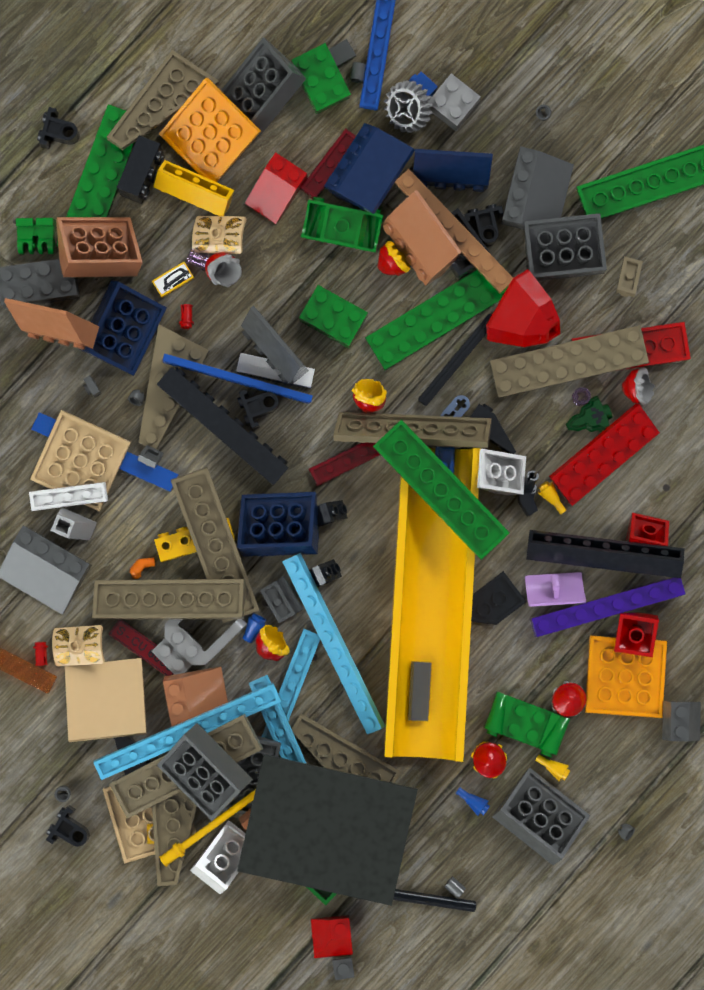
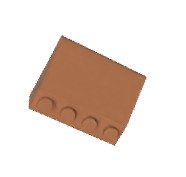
M417 190L406 198L382 223L385 233L392 238L396 248L402 252L406 262L412 266L417 277L425 286L441 277L462 253Z
M57 217L59 260L63 277L138 276L143 262L130 217Z
M5 298L4 302L19 328L28 333V337L39 340V337H43L44 341L54 343V340H56L58 344L68 347L70 344H74L73 347L85 350V347L93 349L99 326L68 311Z
M221 666L164 676L163 685L171 727L228 702Z

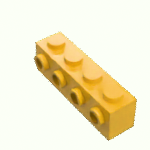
M164 160L159 167L154 183V188L218 216L225 215L230 207L234 190L167 160Z
M226 518V519H227V522H228V524H229L231 533H232V535H233L234 541H236V540H235L234 533H233V529H232V526H231V523H230V519H229V518ZM187 527L176 529L177 533L169 535V532L159 534L158 539H154L160 562H166L197 552Z

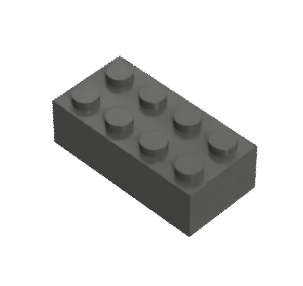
M59 259L0 267L1 306L4 309H8L4 302L5 298L35 305L80 299L77 277H63Z

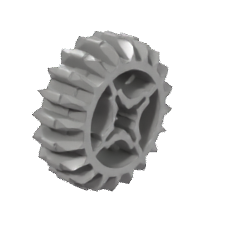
M406 80L398 82L386 94L388 99L384 100L387 104L384 110H387L388 114L385 117H390L389 124L395 123L394 129H400L401 132L407 131V133L419 131L427 125L426 122L431 120L428 116L433 113L429 109L434 105L429 103L431 96H427L428 90H422V85H417L415 81L410 82ZM404 92L411 94L413 98H410L409 95H406ZM406 115L408 119L411 118L412 121L405 119L403 116Z

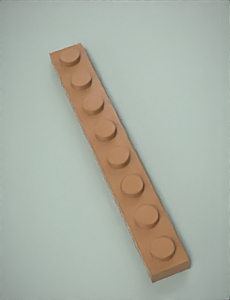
M410 169L404 172L395 181L399 189L407 197L417 190L459 247L464 257L499 293L504 291L511 283L513 277Z

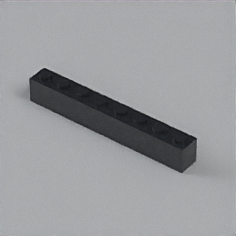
M171 367L157 383V386L274 485L289 468L286 466L288 462L280 455L278 457L271 453L273 449L268 444L264 443L262 445L258 442L257 439L259 437L251 430L247 432L243 429L244 424L239 419L235 418L233 420L229 417L228 414L230 412L222 405L218 407L214 404L215 399L206 392L204 395L199 391L200 386L195 381L191 380L189 382L185 379L184 376L186 374L181 369Z
M530 530L526 560L681 578L685 548Z

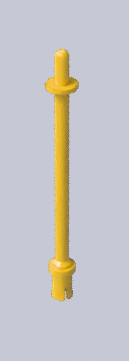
M256 789L184 842L173 844L170 850L159 856L164 866L167 867L178 857L182 858L187 848L252 802Z

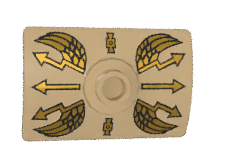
M197 216L193 227L192 251L194 253L225 252L228 254H241L243 252L242 239L247 220L246 217Z
M95 625L55 628L52 637L55 665L103 664L105 662L102 650L103 627Z

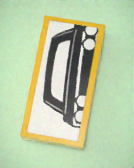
M182 262L152 280V283L163 298L193 280L194 277L185 262Z

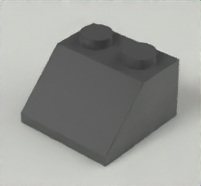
M663 701L662 740L700 741L701 702Z

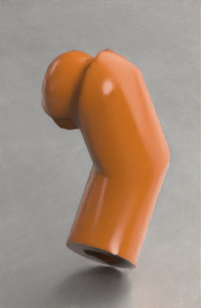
M155 558L138 559L130 568L131 577L139 579L144 568L155 567Z

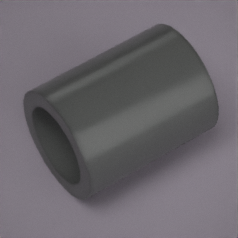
M353 62L351 81L363 82L366 67L364 63Z
M453 876L444 885L456 898H459L466 889Z

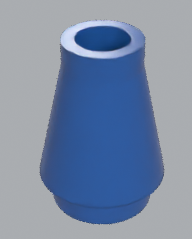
M253 613L248 619L242 639L253 643L267 620Z

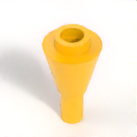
M548 481L542 483L538 487L540 490L537 493L551 505H554L559 514H563L566 509L560 502L554 483H549Z
M540 754L535 760L545 766L559 782L561 779L565 781L570 773V770H568L569 765L548 760Z

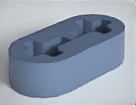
M463 395L457 396L442 412L441 416L445 414L449 416L453 411L455 413L453 417H462L470 406L469 399ZM459 400L461 402L464 400L466 408L461 407L456 411L455 408L458 405L456 401Z

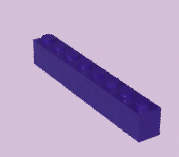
M669 578L530 618L534 636L539 637L685 595V590L681 578Z

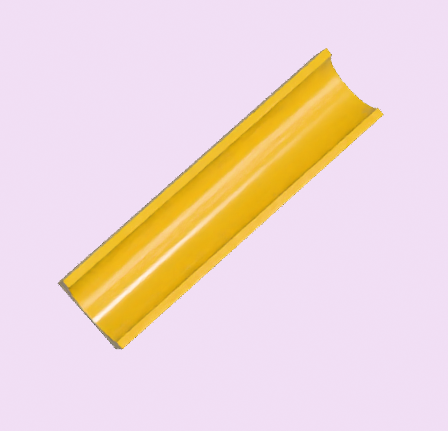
M429 448L435 454L436 448ZM481 448L456 449L454 475L478 499L479 488H477ZM401 476L384 757H425L463 762L475 553ZM411 661L432 663L428 721L408 720Z

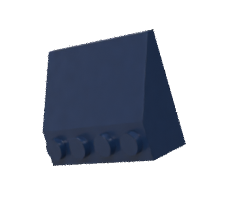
M364 123L324 187L336 198L375 214L415 149L379 128Z
M415 149L413 174L426 187L435 186V189L454 187V190L458 191L471 188L475 192H483L489 186L493 154Z
M111 281L91 323L99 326L93 349L85 347V350L81 351L134 376L167 307L118 281Z
M316 492L247 494L241 496L237 549L243 557L296 555L299 553L301 555L318 554L319 529Z

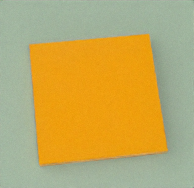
M205 78L161 130L159 135L199 175L218 182L259 135L261 130L209 78Z
M590 635L585 713L663 718L667 641H655L652 658L614 652L616 637Z

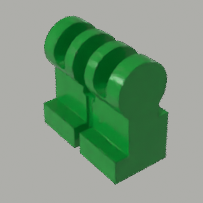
M16 218L17 249L19 255L25 254V246L27 244L29 254H34L36 247L34 237H38L37 248L39 254H44L45 244H47L48 254L55 253L56 220L54 218H36V221L33 218Z

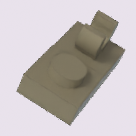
M624 257L616 293H620V296L635 297L643 261Z

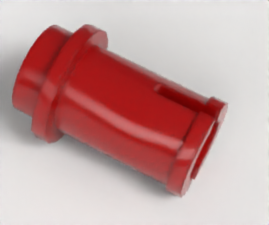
M180 305L181 321H179V325H181L182 329H191L192 325H194L192 321L193 305Z
M35 642V646H33V649H35V666L48 665V645H46V642Z

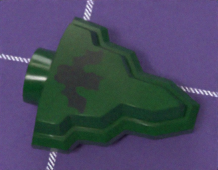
M595 396L588 400V404L581 407L579 414L570 418L566 423V427L570 431L586 429L589 432L599 431L601 433L610 426L609 419L613 418L612 412L608 404L602 405L599 397Z

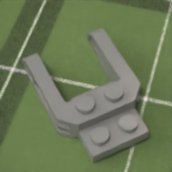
M169 619L165 623L164 639L152 652L174 675L185 673L192 665H207L247 623L243 619H237L204 651L202 646L184 628L179 626L184 619Z

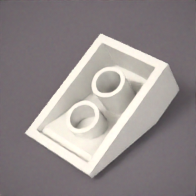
M480 449L477 488L497 494L524 495L526 456Z
M228 820L190 871L219 894L223 893L239 873L237 869L246 833Z

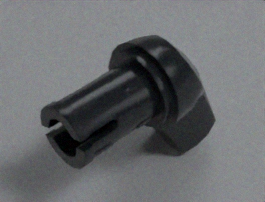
M533 470L527 472L524 481V495H518V503L526 517L538 511L533 498L537 489L536 482L539 475L538 473L535 475L536 471Z

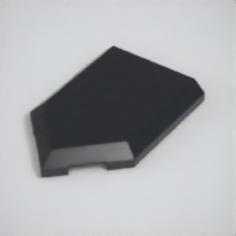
M504 571L473 594L471 622L497 625L527 602Z

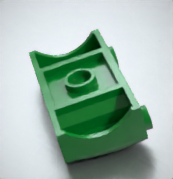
M313 196V200H308L301 238L376 253L383 214H380V210L377 209L375 214L368 211L324 203V198Z
M496 691L483 728L488 729L487 734L495 737L501 734L542 750L541 754L552 758L553 754H558L570 719Z

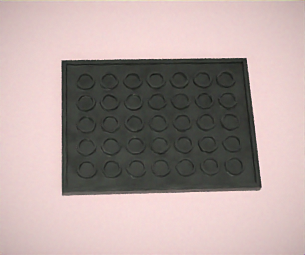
M264 754L237 871L392 906L418 789Z

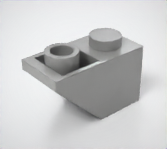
M62 507L57 513L50 531L69 539L90 540L97 522Z

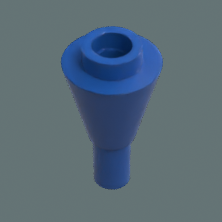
M461 787L456 792L458 796L465 800L477 816L480 814L484 816L490 807L488 805L489 800L469 794Z

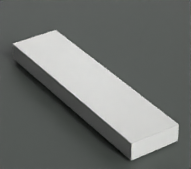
M240 353L236 372L283 382L278 376L280 374L277 368L273 370L266 362L267 358ZM306 367L309 371L293 384L311 388L315 369Z
M106 482L29 492L31 511L108 501Z

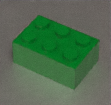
M326 43L291 60L306 78L302 87L316 114L350 98L351 93Z
M317 285L302 311L299 321L349 349L368 317V312Z

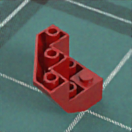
M528 269L514 277L486 325L487 340L507 345L528 347L545 344L560 335V319L552 299Z

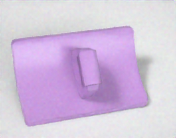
M581 572L525 576L526 594L530 607L586 603Z

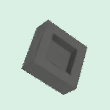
M90 375L83 379L86 383L83 387L88 395L92 394L94 397L102 394Z
M146 445L139 454L138 461L155 469L164 453Z
M352 957L332 960L335 980L355 977Z

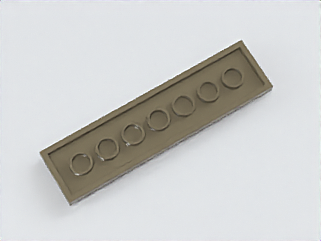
M639 325L491 360L490 362L498 398H503L648 364L649 360L641 326Z
M339 412L333 434L334 441L377 443L402 419L426 445L488 448L492 424L491 418Z
M208 467L171 479L206 578L246 580L244 616L259 611ZM222 619V622L226 623L234 619Z
M95 580L92 618L94 620L244 619L246 580Z
M245 714L208 732L236 763L263 749ZM164 756L109 784L127 819L181 791L157 766Z

